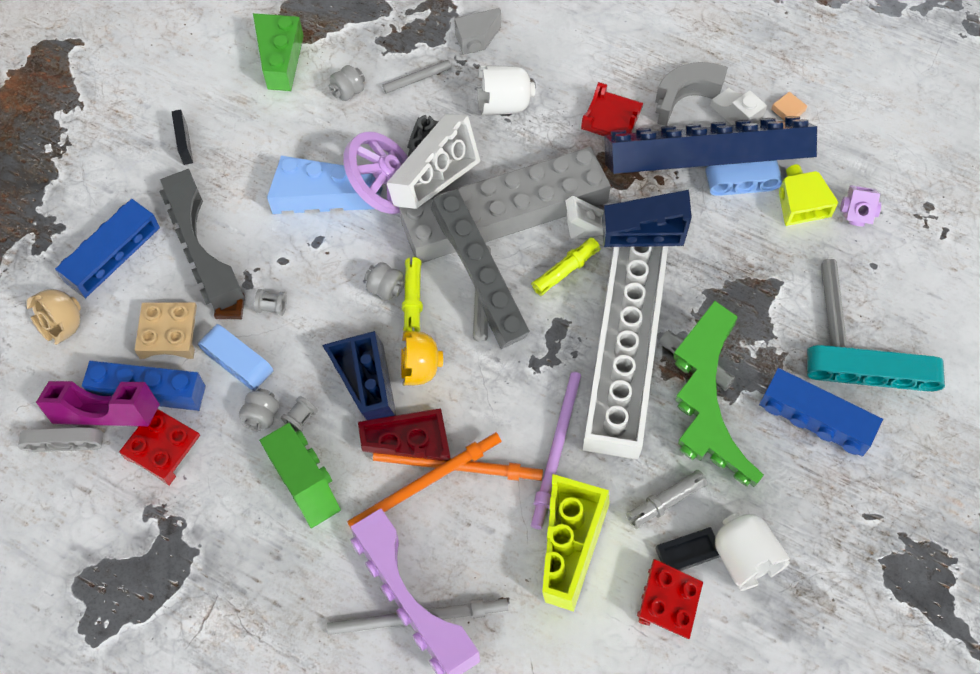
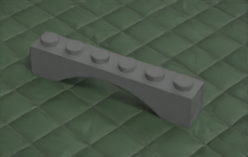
M186 169L160 179L163 190L159 191L165 205H171V209H168L167 212L172 223H178L180 227L175 229L180 243L186 242L187 248L183 249L189 264L194 262L196 268L191 270L197 284L203 283L204 285L200 292L206 305L211 303L214 310L217 308L222 310L237 304L239 299L245 301L232 267L208 254L198 242L196 223L203 200L190 170Z
M458 188L434 198L431 210L442 232L450 241L466 268L482 303L489 326L500 348L503 349L526 338L530 331Z

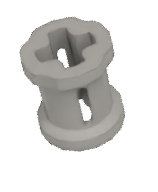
M258 289L254 299V310L256 313H261L262 311L277 312V315L283 316L286 310L287 295L285 292L274 294Z
M299 396L296 399L297 403L288 414L281 416V420L285 424L290 423L295 432L298 430L302 432V426L311 415H315L318 412L312 403Z

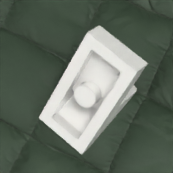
M575 196L565 200L567 223L571 239L603 236L602 209Z

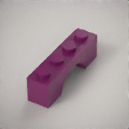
M48 381L36 401L52 424L149 426L160 405L146 382H120L113 396H100L80 388L73 381Z

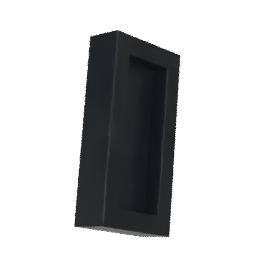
M181 109L171 111L177 151L183 165L192 164L193 157L186 120Z
M711 527L659 544L655 548L662 563L679 571L720 557L715 547V535Z

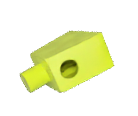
M798 164L788 167L786 169L788 177L783 179L779 189L785 225L832 217L838 201L821 174L817 171L803 173L801 166Z

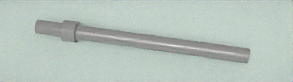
M483 599L471 600L470 604L426 609L432 615L442 620L473 616V619L485 617V614L509 611L507 599L483 602ZM395 613L328 622L327 632L328 635L404 624L398 614Z

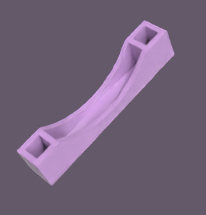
M379 509L351 526L354 538L350 539L354 549L359 555L365 554L368 559L365 564L374 578L379 576L384 583L381 586L384 595L389 602L395 600L399 606V609L396 610L399 618L405 626L410 624L416 632L412 636L420 650L424 651L427 649L432 659L429 662L435 673L463 674L480 662L479 651L462 626L446 622L432 615L418 604L407 591L398 571L397 555L399 540L397 531L383 510Z

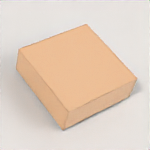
M788 92L773 104L771 110L785 120L787 116H800L806 111L807 105L791 92Z

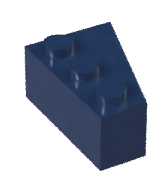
M689 189L604 205L602 217L604 247L684 246L692 219Z
M375 331L322 345L366 420L396 416L384 346Z

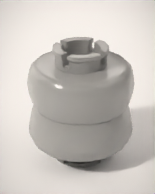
M346 65L340 71L330 76L331 84H329L330 91L334 90L331 93L335 98L347 101L353 95L364 90L363 82L365 77L364 75L360 76L363 74L360 69Z
M384 262L378 263L375 267L371 265L364 277V280L367 281V290L373 294H378L384 300H390L393 296L398 297L405 285V282H402V272L397 269H391Z
M258 389L246 395L245 404L239 411V417L244 422L243 425L246 428L259 432L261 429H267L272 426L274 415L279 409V402L274 398L275 395L272 392L270 393L266 389Z

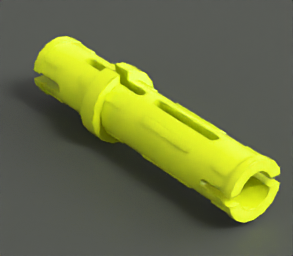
M589 237L575 250L571 249L568 251L567 256L531 282L533 290L539 296H543L572 271L582 268L585 265L584 262L601 250L598 242L594 238Z
M412 257V264H410V258L405 260V295L402 302V311L404 312L403 331H413L414 328V331L420 332V312L423 310V304L420 301L421 260Z

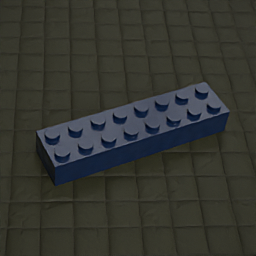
M787 116L785 121H776V118H762L760 123H751V120H737L735 125H726V122H712L711 127H701V124H688L686 129H676V126H663L661 131H651V128H638L636 133H626V130H613L611 135H604L605 165L613 174L812 158L817 157V126L809 123L807 119H800V116Z

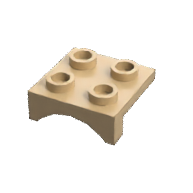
M142 303L135 344V352L139 359L162 354L194 359L195 349L192 345L197 308L196 303Z

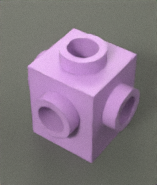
M850 185L847 197L842 199L840 211L843 212V216L846 220H849L851 225L864 226L865 223L873 224L874 218L878 217L881 211V202H878L880 193L873 188Z

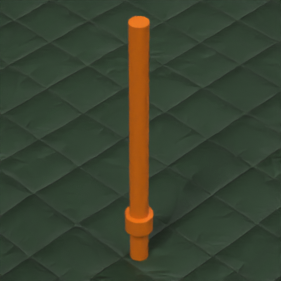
M495 432L478 443L474 441L466 446V450L348 520V525L351 528V526L379 509L386 512L471 460L475 462L484 456V452L502 442L499 435Z
M373 453V461L437 468L447 462ZM469 461L455 470L506 476L507 480L519 481V478L542 481L543 469L521 467V464L510 462L509 465Z

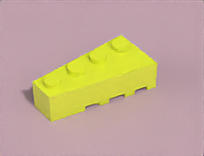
M552 474L547 551L542 589L545 603L574 612L610 504L609 490Z

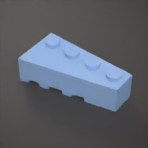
M288 156L280 157L267 196L272 214H282V211L291 210L294 213H305V210L320 209V212H329L333 208H343L344 211L375 209L356 193L346 175L344 165ZM372 173L361 174L365 183L370 187L376 178ZM382 186L376 192L378 196H381Z

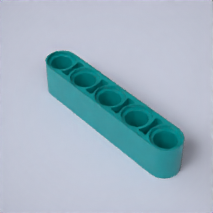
M815 345L807 349V376L812 380L927 392L939 391L945 388L944 361L940 357Z

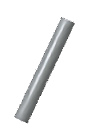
M449 60L437 63L382 85L385 94L449 70L451 69V64Z

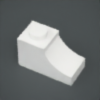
M730 88L717 95L710 103V106L731 125H735L737 120H751V123H760V119L764 117L767 105L750 90L743 95L736 93Z

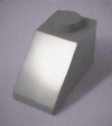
M500 8L454 18L455 35L462 55L476 53L487 48L501 28Z

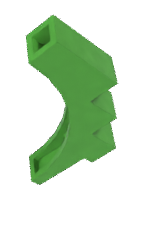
M714 301L674 352L673 359L676 360L675 365L685 373L690 371L693 373L676 396V402L679 403L677 407L688 416H692V414L696 416L679 439L678 445L681 446L680 451L691 460L697 458L701 461L708 452L712 455L710 460L722 469L728 467L735 473L733 477L746 487L749 484L755 487L764 474L746 459L732 440L723 422L717 400L716 372L719 355L738 317Z

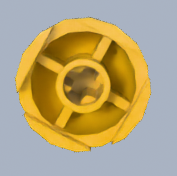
M404 331L402 341H406V347L401 349V378L404 379L402 384L403 386L423 385L435 377L437 367L443 366V351H438L436 341L430 335L418 331Z

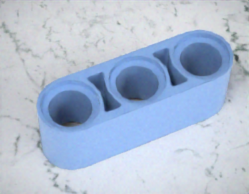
M777 160L708 166L705 169L710 193L715 196L773 191L782 184Z
M216 324L197 343L206 355L253 391L274 371L266 360L219 324Z

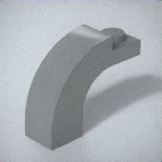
M693 62L670 71L662 79L657 90L655 103H658L655 113H659L657 124L667 126L675 104L684 97L698 95L713 99L719 95L728 67L709 62Z

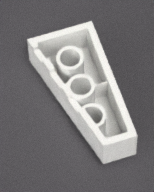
M445 114L388 180L387 186L394 206L417 209L481 162L468 115Z

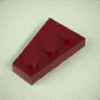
M441 408L358 422L362 452L439 461L451 459Z

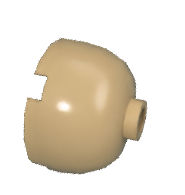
M47 289L27 299V309L33 308L35 314L30 318L37 330L47 341L53 338L55 340L54 344L57 345L72 336L79 328V311L81 307L76 298L70 297L60 290Z

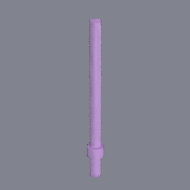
M571 372L541 488L540 491L536 492L533 504L536 507L531 527L535 529H542L546 511L550 509L552 474L556 475L581 379V374L577 372Z

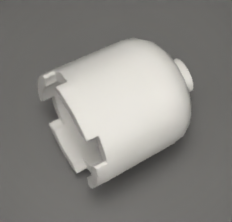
M480 65L478 78H482V88H477V100L481 115L523 112L529 105L530 98L535 96V83L530 82L527 71L517 66Z
M735 513L722 521L724 526L715 537V547L740 591L759 585L756 579L767 573L772 578L790 564V557L761 517L755 514L739 516Z

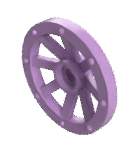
M376 132L358 134L347 144L344 151V168L352 187L373 208L389 214L400 213L399 207L393 205L388 186L387 200L378 196L376 192L382 184H387L388 180L406 161L408 156L399 145L382 134ZM369 144L375 153L361 147L360 145ZM356 155L373 162V164L357 166ZM372 173L376 179L368 187L361 174Z

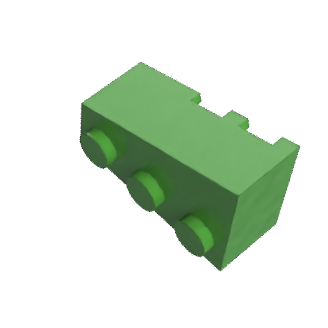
M253 13L262 71L267 89L291 91L304 37L300 17Z
M288 423L259 440L311 529L341 511L328 485L332 482V479L324 466L320 469L318 468L317 464L320 463V460L313 448L308 450L305 448L308 442L301 430L295 432L291 424Z

